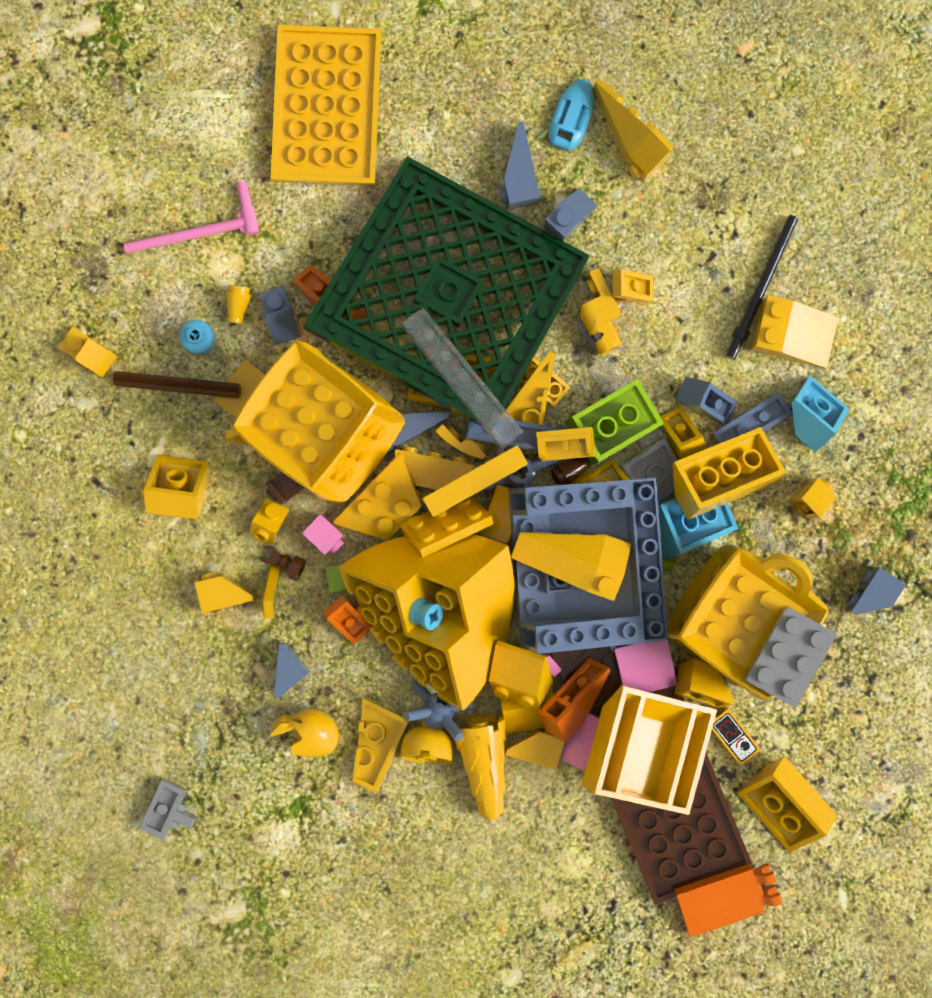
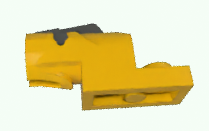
M597 268L588 273V280L586 281L590 294L592 296L596 295L597 298L581 305V321L577 328L595 354L602 356L622 345L616 325L611 323L619 319L622 314L600 269Z

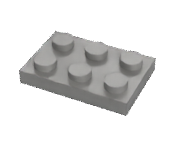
M785 606L744 679L796 708L838 634L794 609Z

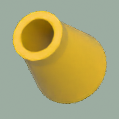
M229 284V289L226 291L228 322L243 324V318L252 296L249 294V287Z

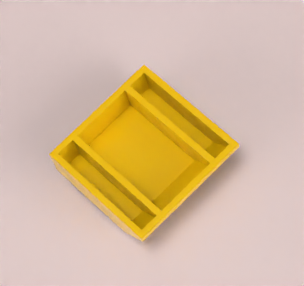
M621 685L602 707L581 786L597 795L689 815L717 710Z

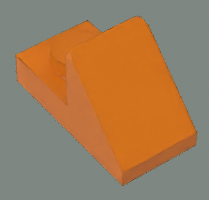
M343 595L322 612L325 618L353 645L366 635L372 626L359 614L357 607L352 601Z

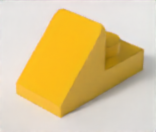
M623 269L613 270L612 289L613 298L616 303L654 301L652 275Z
M73 326L58 347L74 358L75 361L103 378L118 357Z

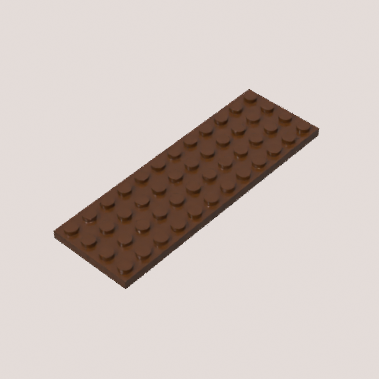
M610 646L552 652L554 661L562 669L559 674L564 684L589 657L609 667L610 673L589 712L600 716L604 704L622 685L615 653L611 652ZM676 686L650 692L685 701L683 696L675 694ZM707 753L704 757L689 815L611 798L655 905L676 897L674 891L676 888L746 864L752 865Z

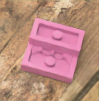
M668 640L628 644L614 649L622 686L653 692L677 685Z

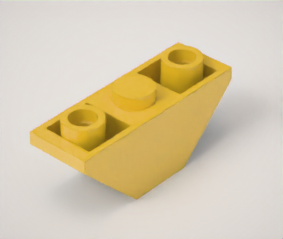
M402 446V450H395V456L399 452L404 455V463L409 474L411 473L416 487L436 491L473 470V465L468 464L469 459L454 456L453 461L443 459V454L428 451L427 456L417 454L418 449Z

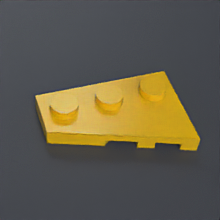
M364 697L361 704L362 714L361 721L359 722V739L352 781L377 793L410 721H404L402 715Z

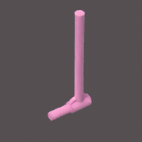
M247 182L237 183L241 209L236 219L124 243L126 254L240 229L246 236L258 234L255 209L251 204Z

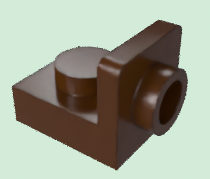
M283 472L265 483L269 488L266 490L269 497L275 503L280 501L282 504H286L305 488Z

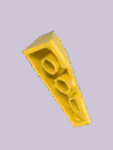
M598 78L594 83L593 92L628 165L629 172L636 179L640 178L644 182L667 161L674 146L650 122L644 125L639 118V113L633 107L626 109L623 106L622 98Z
M520 532L511 558L587 592L614 601L624 578L631 543L607 534L580 535V533Z

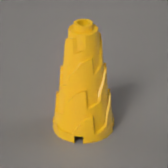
M496 713L465 716V724L460 725L459 719L454 721L464 733V737L461 740L455 741L457 750H460L472 797H475L480 816H484V819L488 821L496 820L504 812L505 719L500 714L499 720H497Z

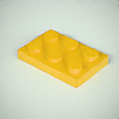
M470 496L434 517L430 511H427L419 516L411 517L408 521L399 525L403 535L421 557L424 558L494 523L488 511L473 496Z

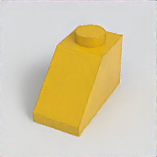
M682 407L660 416L664 423L662 429L679 460L706 449L702 434Z
M818 477L811 479L789 500L807 519L820 518L835 500L836 496L832 493L834 489L827 480H821Z
M216 572L202 575V581L195 582L202 613L257 600L256 594L226 576L217 577Z
M690 658L689 661L679 664L675 694L718 709L734 705V698L720 673L712 665L706 664V661L701 658Z
M546 728L545 730L537 729L507 745L505 755L556 770L565 742L547 732Z

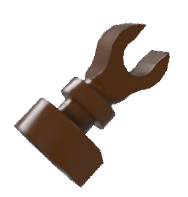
M264 546V548L272 551L273 556L269 560L259 557L263 563L278 564L279 568L283 570L288 569L287 576L294 581L300 579L306 565V559L297 555L291 559L290 555L280 554L277 548L273 546Z

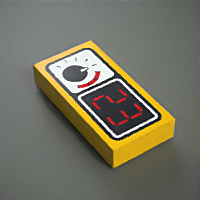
M725 708L715 716L712 731L740 766L761 751L729 708Z

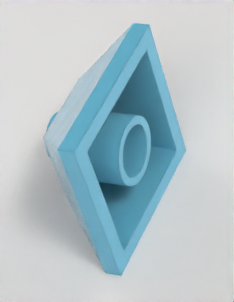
M811 376L805 380L792 401L795 435L805 446L817 452L837 433L849 411L845 404Z

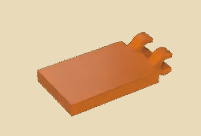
M746 864L674 889L690 938L765 912L764 905L778 906L782 904L781 896L777 893L775 885H771L776 882L774 872H771L770 865L763 864L758 868L752 869L750 864ZM761 884H763V885H769V886H767V887H765L764 889H762Z

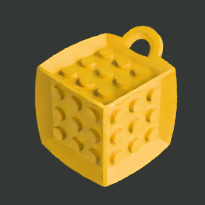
M295 341L278 358L255 387L233 423V429L225 432V441L231 444H249L269 463L315 495L330 502H345L379 465L404 426L405 418L370 387L332 363L318 349L305 342Z
M727 544L721 546L687 588L667 622L668 638H671L693 657L705 660L706 664L716 668L720 675L745 688L755 698L766 700L770 699L773 695L751 684L744 678L784 607L788 606L820 625L823 624L829 611L828 607L811 592L813 585L812 574L808 567L800 560L783 554L771 555L763 559L736 545ZM777 569L791 571L797 578V585L793 587L772 572Z

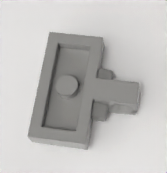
M165 778L162 779L139 828L160 839L166 838L171 826L177 828L181 824L190 829L198 816L186 811L187 805L182 803L187 789Z

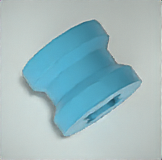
M424 598L416 599L409 610L410 622L415 625H422L427 630H434L438 627L443 617L442 607L439 604L430 603Z

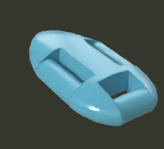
M583 78L572 83L559 98L548 132L549 141L553 146L571 151L583 140L594 111V92L588 79ZM558 131L572 135V140L557 136Z

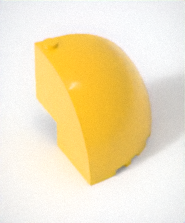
M472 534L422 558L407 538L403 536L373 546L340 565L339 570L348 594L355 595L360 605L357 611L372 625L369 630L381 645L384 642L395 653L392 658L405 671L410 668L411 673L418 680L419 684L423 687L427 684L438 691V698L463 711L478 695L490 677L497 641L505 643L509 632L515 590L513 567L508 545ZM424 598L430 603H436L442 607V620L434 630H427L422 625H415L410 622L409 610L416 599Z

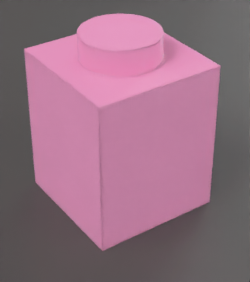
M322 514L302 533L325 555H328L330 552L335 554L344 545L342 539L345 535Z

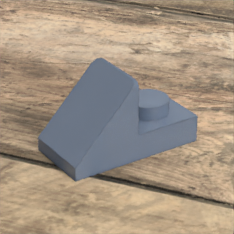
M285 287L259 294L266 314L264 317L275 344L300 338Z

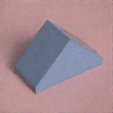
M282 642L279 644L274 697L277 698L281 697L311 672L288 643Z

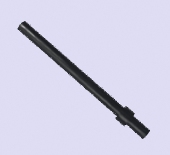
M788 216L740 325L736 326L732 334L734 339L726 354V357L732 360H736L743 342H747L751 333L749 328L798 222L796 216Z

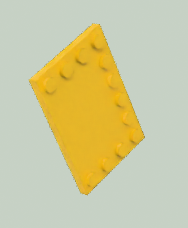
M277 25L271 157L272 182L375 186L381 29Z

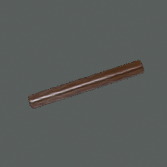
M116 371L113 375V384L120 387L239 398L241 394V386L238 383Z

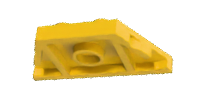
M399 452L335 517L333 523L386 541L389 540L400 529L399 524L408 521L423 505L421 496L415 489L414 479L411 473L409 474L404 463V455Z

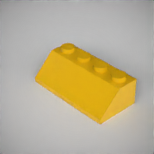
M761 427L675 461L672 464L675 498L687 520L768 487L786 473Z

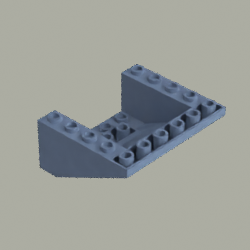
M656 478L508 489L513 549L520 532L580 533V535L607 534L631 543L624 578L614 601L587 592L513 559L520 648L536 654L668 640Z

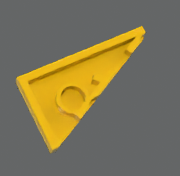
M549 350L500 416L501 418L543 425L555 359L553 351Z

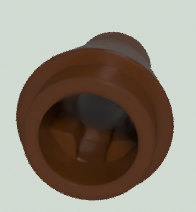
M587 457L573 458L554 465V469L550 470V473L557 485L572 484L586 470L591 468V464Z

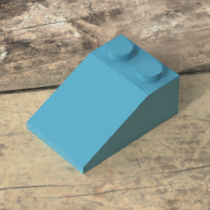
M676 498L658 505L662 560L681 555L739 529L728 503L690 520H687Z

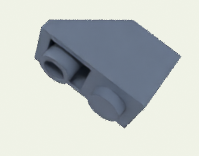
M872 567L871 570L867 569L860 579L862 584L857 592L853 591L846 601L848 606L845 611L849 614L857 615L893 607L906 584L880 567Z

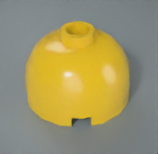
M422 722V726L413 727L406 733L402 741L400 757L403 760L416 763L426 761L437 765L451 764L454 752L453 742L445 730L431 728Z

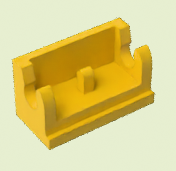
M593 427L536 432L539 459H542V461L596 456Z

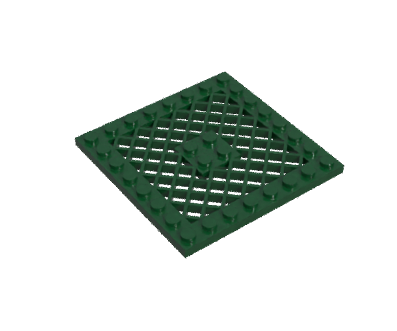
M407 156L305 322L304 330L492 432L590 255ZM427 202L430 211L418 214L415 205ZM434 203L441 206L442 208L436 210ZM410 206L412 215L403 217ZM450 214L453 224L441 226L438 217ZM457 216L466 221L458 222ZM433 219L435 228L423 231L420 221ZM415 223L417 232L405 235L402 225ZM397 227L400 236L390 238ZM473 227L475 237L464 239L461 229ZM480 228L488 233L481 235ZM455 231L458 241L446 243L443 234ZM438 235L440 245L428 247L426 238ZM420 239L423 249L410 252L408 242ZM495 239L498 249L487 251L484 242ZM503 241L512 246L504 247ZM402 243L405 253L392 256L390 246ZM478 243L481 253L469 256L466 246ZM385 248L387 257L378 259L382 250ZM461 248L463 257L451 260L448 250ZM443 252L445 259L438 256L433 264L431 254ZM518 252L521 262L510 264L507 254ZM525 253L529 254L534 258L527 260ZM425 256L428 266L415 268L413 259ZM501 256L504 266L492 268L489 258ZM407 260L410 270L398 273L395 263ZM483 260L486 270L475 273L472 263ZM466 264L468 272L458 266ZM541 264L544 274L533 277L530 267ZM390 265L392 274L379 277L377 267ZM524 268L527 278L515 281L512 271ZM372 269L374 279L364 281ZM428 273L421 285L418 276ZM506 273L509 283L497 285L495 275ZM413 277L415 287L403 290L400 280ZM489 277L492 287L482 289L485 281L481 278ZM395 281L397 292L385 294L382 284ZM545 281L543 287L541 288L538 294V290L535 283ZM529 285L532 295L521 298L518 288ZM377 286L380 296L367 299L364 289ZM512 289L515 300L503 302L500 292ZM359 290L361 300L352 302ZM494 294L497 304L485 307L482 296ZM415 295L413 303L416 305L408 307L405 297ZM400 298L403 309L390 312L387 301ZM477 298L479 308L470 310L475 299ZM534 302L526 315L523 305ZM382 303L385 313L372 316L369 306ZM517 306L520 317L508 319L505 309ZM364 307L366 318L353 321L351 310ZM423 311L426 322L413 325L410 314ZM500 311L503 321L491 324L488 313ZM345 312H346V315H347L348 320H346V319H344V318L342 317ZM429 312L433 313L434 315L440 318L431 320ZM482 315L485 326L473 328L470 318ZM405 316L408 326L395 329L392 318ZM387 320L390 330L377 333L374 323ZM464 320L467 330L455 333L453 325L459 328ZM369 324L371 333L364 330L360 326ZM446 324L449 334L437 337L434 327ZM521 324L514 336L511 326ZM428 328L431 339L419 342L416 331ZM505 328L508 338L496 341L493 330ZM487 332L490 343L478 346L475 335ZM410 333L413 343L400 346L398 335ZM392 337L394 345L384 341L383 339ZM470 337L472 347L460 350L457 339ZM452 341L455 352L442 355L439 344ZM434 345L437 356L424 359L421 348ZM509 345L504 356L501 357L499 347ZM493 349L496 360L484 363L481 352ZM416 350L418 359L406 352ZM475 354L478 365L465 367L463 356ZM457 358L460 369L447 372L444 361ZM439 363L441 371L430 365ZM497 367L489 380L486 369ZM480 371L483 382L471 385L468 374ZM463 376L465 384L457 381L454 377ZM484 389L482 394L479 393L477 390Z

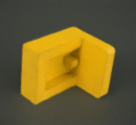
M266 498L252 520L249 533L259 542H266L272 545L290 509Z

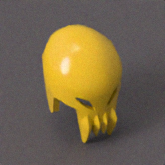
M305 708L291 716L282 715L271 726V729H275L270 734V737L293 730V736L298 741L292 744V754L302 757H321L330 754L337 747L339 740V731L334 719L319 709Z

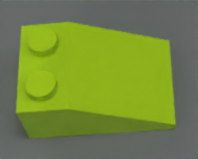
M638 379L564 421L568 429L593 427L596 456L587 457L591 466L601 462L664 424Z

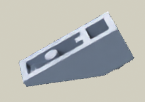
M524 121L518 122L504 176V187L500 188L502 203H507L509 210L539 204L540 193Z
M449 412L402 414L405 418V424L387 453L393 452V448H399L449 420Z

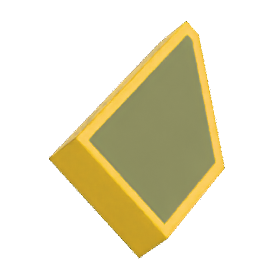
M271 565L269 568L262 599L264 618L274 619L279 591L281 569L279 565Z

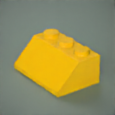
M785 756L765 766L737 792L789 853L826 836L837 818L835 812Z

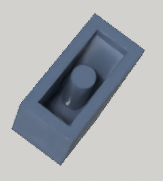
M579 188L563 200L545 219L544 227L553 236L565 242L593 213L598 205Z
M687 376L675 399L688 409L725 425L728 424L737 403L736 400L710 382Z

